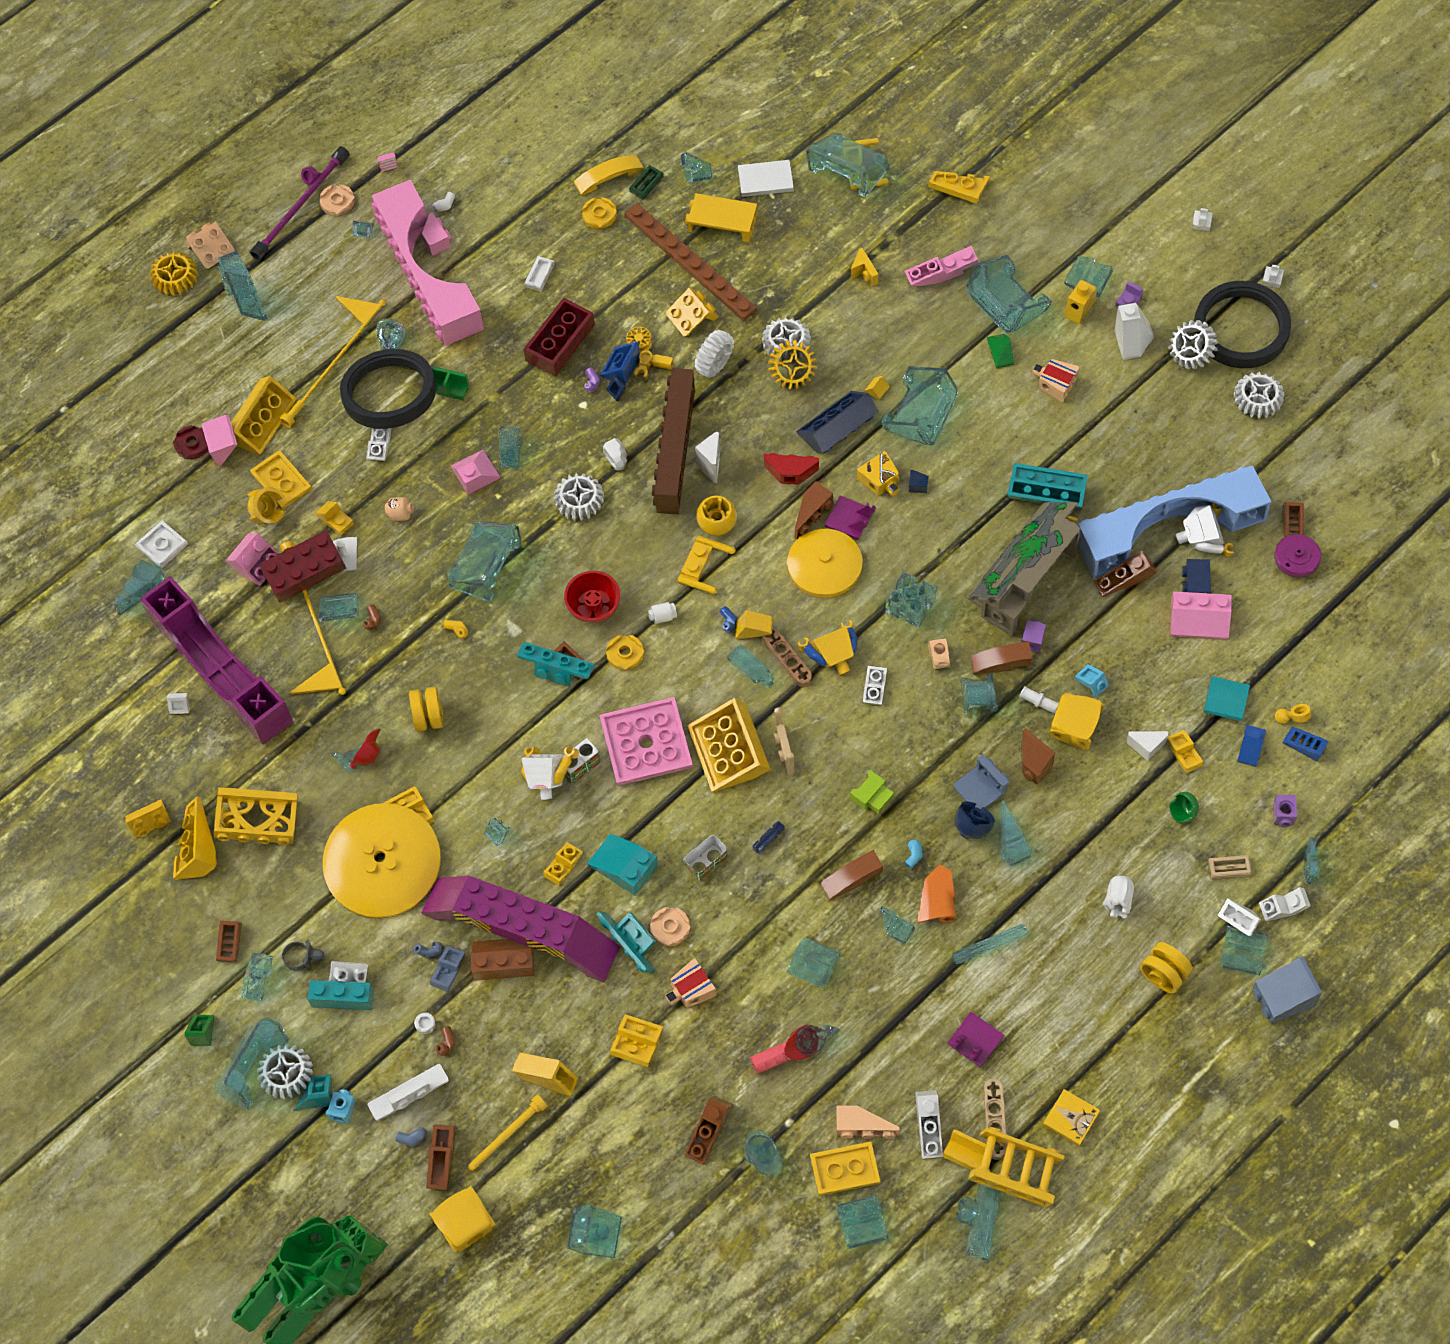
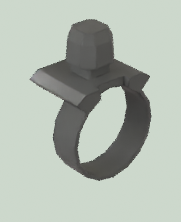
M309 940L305 941L306 945L298 941L291 942L283 949L282 960L290 970L299 971L304 968L309 970L311 968V960L313 962L323 961L324 952L320 949H313ZM294 946H302L307 949L306 957L302 960L303 964L297 967L287 965L284 961L286 952Z

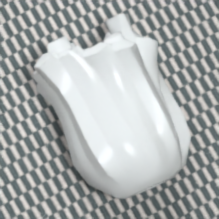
M1120 875L1110 880L1107 895L1102 904L1106 910L1111 911L1110 917L1116 918L1121 916L1124 919L1128 917L1127 914L1130 913L1134 893L1132 880Z

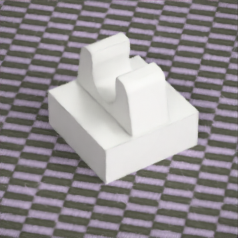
M1201 208L1200 211L1195 210L1192 229L1210 231L1212 213L1204 208Z
M1278 265L1266 266L1262 285L1280 288L1284 270L1279 269Z
M187 693L167 695L169 714L189 713L190 707Z

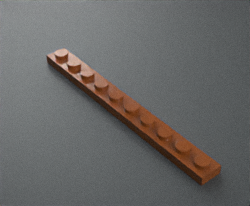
M638 203L624 213L626 219L743 322L757 312L755 305Z

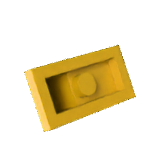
M860 248L851 267V278L863 274L865 281H869L873 287L878 284V272L863 248Z
M327 501L315 512L318 518L340 536L354 524L353 520L340 510L337 502Z

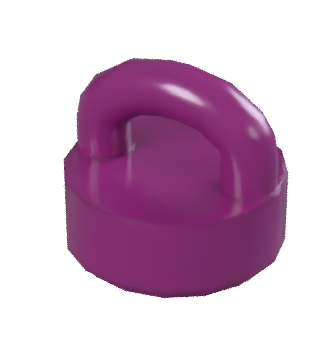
M312 166L305 167L301 171L302 180L306 184H312L321 174Z

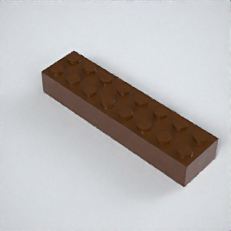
M672 368L671 375L667 377V386L669 387L668 391L665 392L666 406L663 407L664 422H661L662 437H659L658 448H660V453H657L656 457L658 467L654 471V480L656 481L655 485L652 486L653 506H656L657 513L679 515L695 397L694 370Z

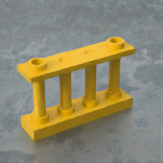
M988 1127L981 1131L980 1137L987 1139L980 1167L970 1171L968 1180L1046 1208L1052 1205L1055 1195L1050 1194L1047 1189L1053 1165L1063 1161L1065 1156L1059 1154V1151L1055 1149H1045L1000 1133V1130L994 1127ZM995 1142L1007 1146L1001 1172L998 1175L991 1173L989 1169ZM1015 1149L1026 1153L1020 1181L1017 1182L1011 1180L1008 1176ZM1034 1156L1046 1160L1040 1186L1037 1189L1030 1187L1028 1183Z

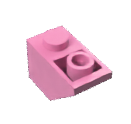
M433 212L429 213L422 231V237L425 246L433 256L451 247L449 241L451 236L447 229H443L441 219L439 217L436 218Z

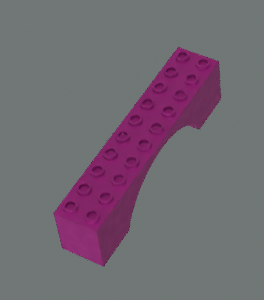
M171 576L140 598L152 623L262 745L293 723L285 701L262 676L254 675L235 657L208 624L193 600Z

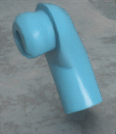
M910 840L908 843L911 856L904 864L909 869H912L923 857L922 844L918 840Z

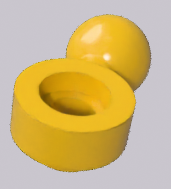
M1299 704L1294 706L1291 711L1284 708L1278 709L1275 712V720L1280 724H1285L1290 719H1293L1295 722L1304 723L1311 718L1312 714L1308 705Z

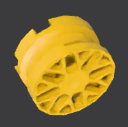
M634 327L627 333V344L635 341L639 342L640 352L651 349V333L648 329Z

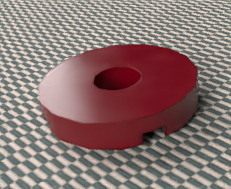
M192 425L184 427L177 432L173 441L175 451L184 459H197L208 451L202 427L199 428ZM190 440H196V443L193 445L187 444Z

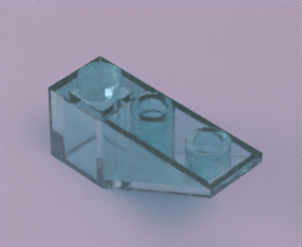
M140 560L139 564L134 567L130 579L125 582L121 594L114 601V607L119 615L138 604L142 596L161 583L164 578L161 567Z

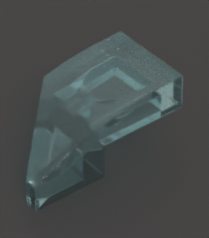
M881 906L880 910L887 935L906 944L915 930L914 924L897 917L895 912Z

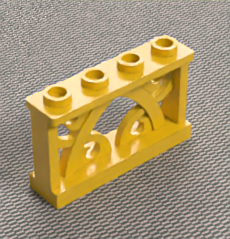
M218 787L214 838L220 841L238 840L243 843L257 841L261 844H268L269 842L278 843L279 845L293 844L298 793ZM222 802L228 803L230 812L221 814ZM240 804H247V805H248L247 808H245V809H243V810H238V809H242V807L240 806ZM254 805H260L262 812L270 817L257 827L250 825L241 816L251 811ZM266 806H274L270 811L266 809ZM286 807H291L290 819L282 816ZM233 816V819H230L227 825L233 824L234 828H223L222 821L227 817ZM278 820H282L288 825L286 832L275 831L277 827L282 828L281 823L277 822Z

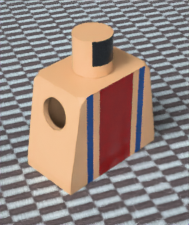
M1052 359L1046 368L1036 364L1032 374L1040 377L1039 388L1063 403L1078 378L1079 366Z
M694 958L670 979L674 990L665 995L670 1005L681 1000L684 1006L689 1008L715 997L716 988Z

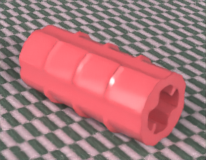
M786 1042L777 1044V1046L768 1048L750 1057L756 1074L791 1060L784 1052Z

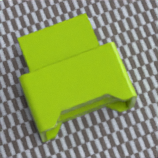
M871 769L868 771V778L858 789H852L850 792V800L862 809L866 810L869 807L878 814L894 797V792L886 787V780Z

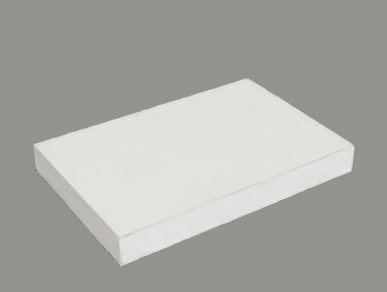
M790 160L738 165L742 197L794 191Z

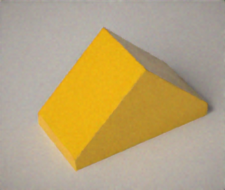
M746 610L736 622L735 638L740 640L772 635L773 617Z

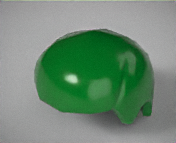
M1187 791L1174 795L1176 798L1169 804L1173 819L1178 823H1185L1195 819L1199 811V804L1195 796Z

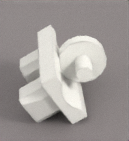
M331 961V972L328 981L365 983L368 965L365 963Z

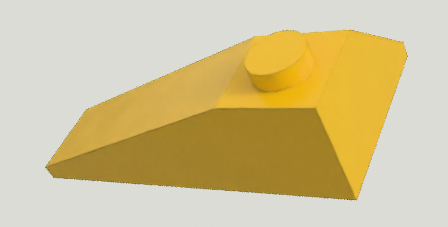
M197 796L185 809L182 829H185L182 838L178 841V846L181 847L179 856H175L173 879L176 880L204 877L214 870L217 864L216 850L202 801Z

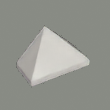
M1228 898L1218 914L1220 918L1250 937L1261 920L1253 910Z

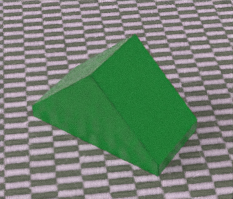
M214 1015L193 1016L184 1032L190 1045L211 1046Z

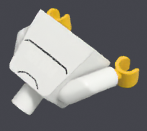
M1213 503L1212 506L1195 507L1183 521L1185 531L1176 534L1179 544L1189 541L1190 545L1198 551L1222 553L1225 557H1231L1234 552H1230L1227 549H1232L1233 544L1227 543L1225 546L1222 545L1224 540L1216 517L1222 512V509H1216L1219 504Z

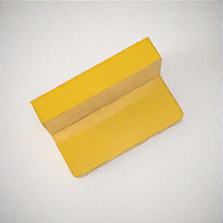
M954 1129L942 1157L972 1171L976 1167L981 1166L986 1144Z

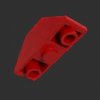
M770 453L764 454V467L781 484L799 485L819 471V458Z

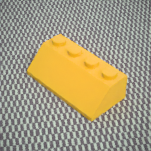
M267 376L258 381L231 422L237 446L257 455H261L280 426V416L283 413H288L297 400L295 396L273 377Z

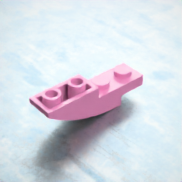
M969 246L940 260L938 257H935L906 270L905 273L911 287L926 286L964 274V269L978 264L979 261L972 246Z

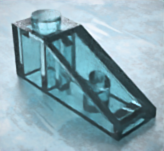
M1002 801L1000 804L999 854L1004 862L1006 861L1009 867L1031 858L1032 849L1006 802Z

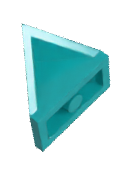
M331 1074L310 1077L311 1081L293 1111L329 1106L333 1095Z

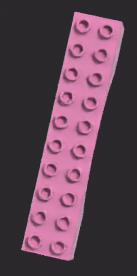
M411 180L372 195L373 203H371V206L375 213V220L381 224L380 228L383 235L388 237L389 247L394 249L397 262H401L402 265L400 266L404 275L407 274L409 277L407 278L411 288L414 287L417 300H421L423 312L428 314L431 327H435V334L438 340H442L444 345L447 346L483 331L484 326L480 309L467 284L450 283L436 279L424 272L413 259L414 247L422 234L427 216L424 204Z

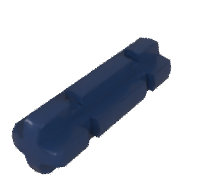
M777 821L772 825L773 828H769L759 838L760 840L753 844L752 847L756 853L760 854L765 850L764 847H768L778 837L777 835L785 830V826L781 822Z

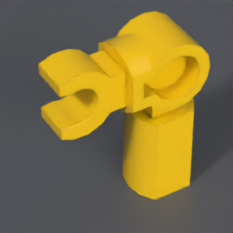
M648 350L640 352L639 367L634 372L635 378H638L640 373H644V380H647L649 377L648 370L651 365L672 370L674 358L658 354L652 355Z

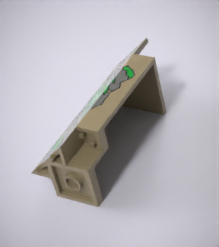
M1078 502L1042 503L967 596L966 599L982 608L981 617L1013 637L1017 631L1018 616L1032 599L1033 589L1063 552L1072 558H1075L1077 555L1081 528L1075 522L1068 521L1067 518L1076 508Z

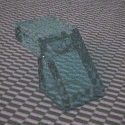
M252 953L243 978L242 998L256 1001L263 999L265 980L271 975L273 956Z

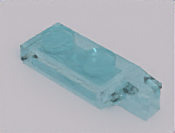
M742 644L727 656V659L754 683L757 682L759 684L762 682L768 688L774 684V678L770 675L771 672L768 667Z

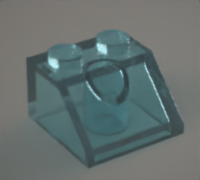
M593 1205L574 1207L567 1248L581 1254L615 1258L622 1216Z

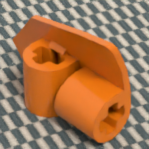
M942 865L936 867L925 878L918 923L938 919L941 923H949L957 919L951 870Z

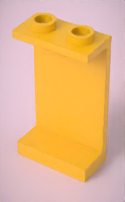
M695 194L694 200L690 201V214H687L685 224L688 225V232H692L694 225L742 233L743 241L750 243L758 215L757 204Z

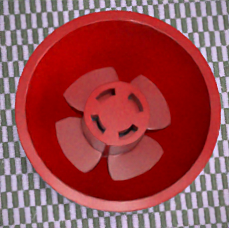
M586 571L576 575L567 584L564 592V601L568 611L579 621L590 624L600 623L610 618L617 610L620 602V588L615 579L601 571Z

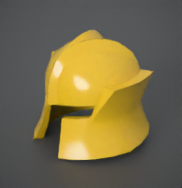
M273 487L253 490L247 494L249 497L247 508L251 515L249 520L256 523L273 524L281 520L285 515V510L276 509L278 506L276 501L285 498L279 490Z

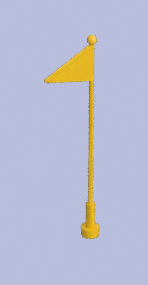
M336 296V299L363 325L302 400H298L288 414L283 413L280 416L279 422L283 426L291 428L295 423L293 418L305 405V400L381 307L386 305V300L382 299L379 304Z
M293 541L282 543L280 545L281 552L294 547L295 544ZM306 590L302 592L329 664L290 693L293 695L339 689L338 693L344 695L346 689L342 687Z

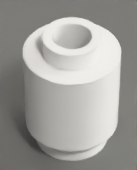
M669 602L652 605L651 610H648L649 620L653 621L654 624H659L677 618V612L674 603L669 604Z

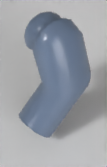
M433 942L432 948H427L416 944L413 951L415 954L429 958L439 956L443 952V945L440 942Z
M419 1127L409 1135L398 1132L396 1142L415 1147L426 1139L427 1131L425 1128Z

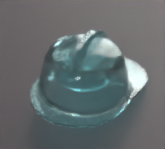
M762 1130L749 1132L744 1147V1157L747 1162L767 1176L778 1174L782 1169V1160L772 1138Z

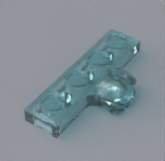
M979 1184L976 1199L964 1197L959 1201L957 1209L961 1210V1212H956V1218L959 1222L970 1226L966 1255L982 1260L989 1259L1001 1191Z

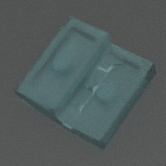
M1078 256L1064 284L1074 289L1078 282L1083 280L1097 288L1096 297H1100L1113 272V268L1109 265L1096 263L1094 258Z
M1227 926L1219 967L1260 976L1268 934L1253 932L1250 937L1236 927Z

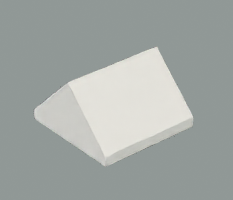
M719 432L713 433L695 447L697 467L713 483L718 482L720 460Z

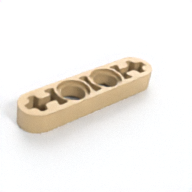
M989 1079L984 1085L986 1128L991 1127L993 1124H998L1002 1128L1001 1133L1006 1134L1003 1086L999 1080ZM991 1085H995V1088H997L994 1099H992V1091L988 1090ZM997 1104L1001 1110L998 1114H992L989 1111V1106ZM999 1143V1148L1003 1150H1000V1154H996V1151L993 1150L992 1159L1000 1160L1004 1158L1007 1146Z

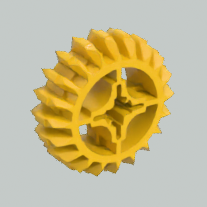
M175 251L173 254H169L167 252L166 256L160 255V260L155 259V264L151 265V282L156 290L158 289L160 293L164 292L166 296L170 293L173 296L176 293L181 295L183 291L188 293V288H193V283H197L198 268L188 254L184 255L182 252L177 254Z
M787 340L786 347L783 343H779L781 350L776 347L773 349L777 354L770 353L769 356L774 358V361H768V364H773V367L768 368V371L774 370L775 373L771 374L770 377H778L775 380L776 384L782 381L781 387L784 388L786 383H788V389L792 388V384H794L795 389H798L799 382L804 387V379L808 382L811 381L808 375L814 376L815 373L811 369H817V366L811 365V362H816L817 360L816 358L810 359L814 352L807 353L810 348L809 346L803 349L804 343L800 342L797 346V340H793L791 346L790 341ZM791 349L788 360L780 361V356L785 351ZM797 351L803 354V356L806 359V363H801L798 361L796 354ZM793 359L794 363L801 366L793 367V370H791L788 365L783 363L792 362ZM778 366L787 369L788 379L781 375ZM797 369H806L800 378L793 380Z

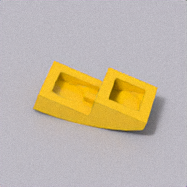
M1185 730L1168 736L1167 741L1186 774L1203 767V760L1194 749V743Z

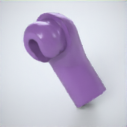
M591 367L585 371L589 381H587V384H584V387L588 392H594L600 383L598 375Z

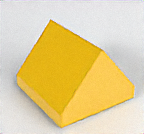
M879 376L871 381L865 392L880 400L890 386L883 376Z

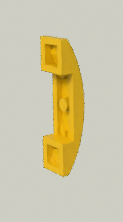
M637 155L621 156L591 168L574 181V184L580 195L583 196L597 190L598 184L624 173H627L628 176L644 170V167Z

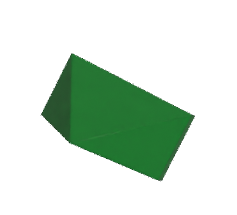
M1004 333L987 337L996 369L1014 365L1010 337Z

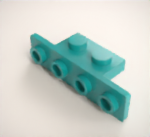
M527 642L522 644L517 653L518 658L534 663V676L569 687L573 681V675L588 679L594 669V663Z
M599 911L596 914L600 919L599 923L604 928L610 930L612 933L611 937L624 947L623 951L625 954L636 961V967L643 973H653L655 969L644 955L657 941L636 916L629 912L616 924L607 912Z

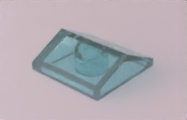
M358 593L320 597V622L354 618L359 615Z
M803 937L795 950L787 973L825 988L841 952Z

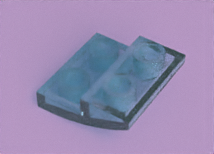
M877 1195L836 1205L847 1249L888 1239Z

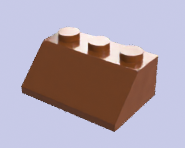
M509 939L473 941L471 972L474 981L535 976L534 949Z

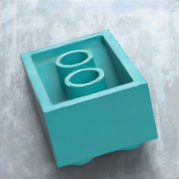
M610 833L588 861L587 865L636 896L658 867V860L656 855L642 846Z

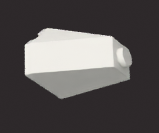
M1137 303L1118 306L1114 331L1123 360L1139 358L1143 355L1147 346L1154 340L1150 322Z

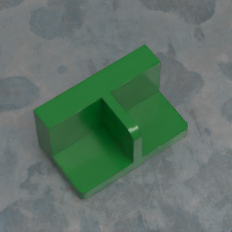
M433 367L432 370L436 380V394L464 401L470 386L467 374Z

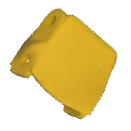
M1064 693L1060 698L1049 735L1072 747L1084 751L1089 750L1091 746L1089 738L1097 726L1104 704L1100 700L1087 696Z
M472 1186L452 1195L433 1212L429 1213L436 1227L455 1253L463 1251L487 1235L496 1225Z

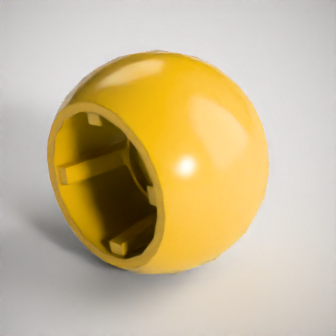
M714 495L707 497L701 502L697 509L696 518L699 527L705 533L712 536H722L731 531L735 526L737 512L734 504L729 499Z

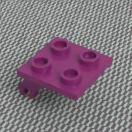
M840 495L824 527L843 532L859 540L876 507L873 505L871 508L869 503L863 505Z
M970 1012L947 1042V1045L981 1068L1003 1039L1004 1034Z

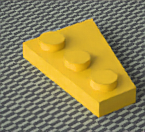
M935 171L928 182V187L977 204L989 183L990 176L976 178L972 174H968L966 177L958 176L952 172Z

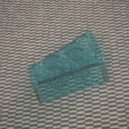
M235 250L217 258L219 262L217 269L225 286L226 294L228 297L232 296L241 315L263 321L268 320L262 309L263 306L257 295L252 278L238 251Z

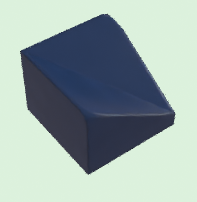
M910 470L909 492L927 493L929 476L915 470Z

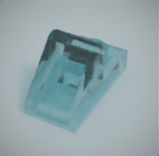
M686 151L681 154L686 182L710 180L713 178L710 163Z

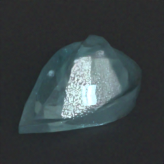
M381 319L376 327L377 338L382 350L397 349L406 335L404 325L393 319Z

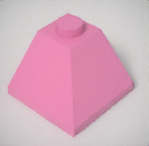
M484 450L451 465L452 470L467 494L500 479L499 474Z

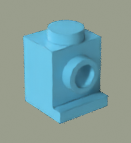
M340 1090L339 1093L333 1092L329 1108L326 1111L329 1120L349 1124L356 1102L354 1097L351 1096V1092L347 1090ZM339 1102H344L342 1106H338Z

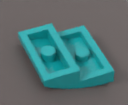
M1212 676L1203 712L1242 721L1250 685Z

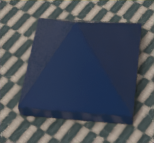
M615 375L606 390L616 401H619L627 387Z

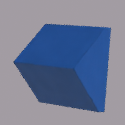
M635 341L615 347L600 376L611 381L616 375L626 386L639 361V343Z

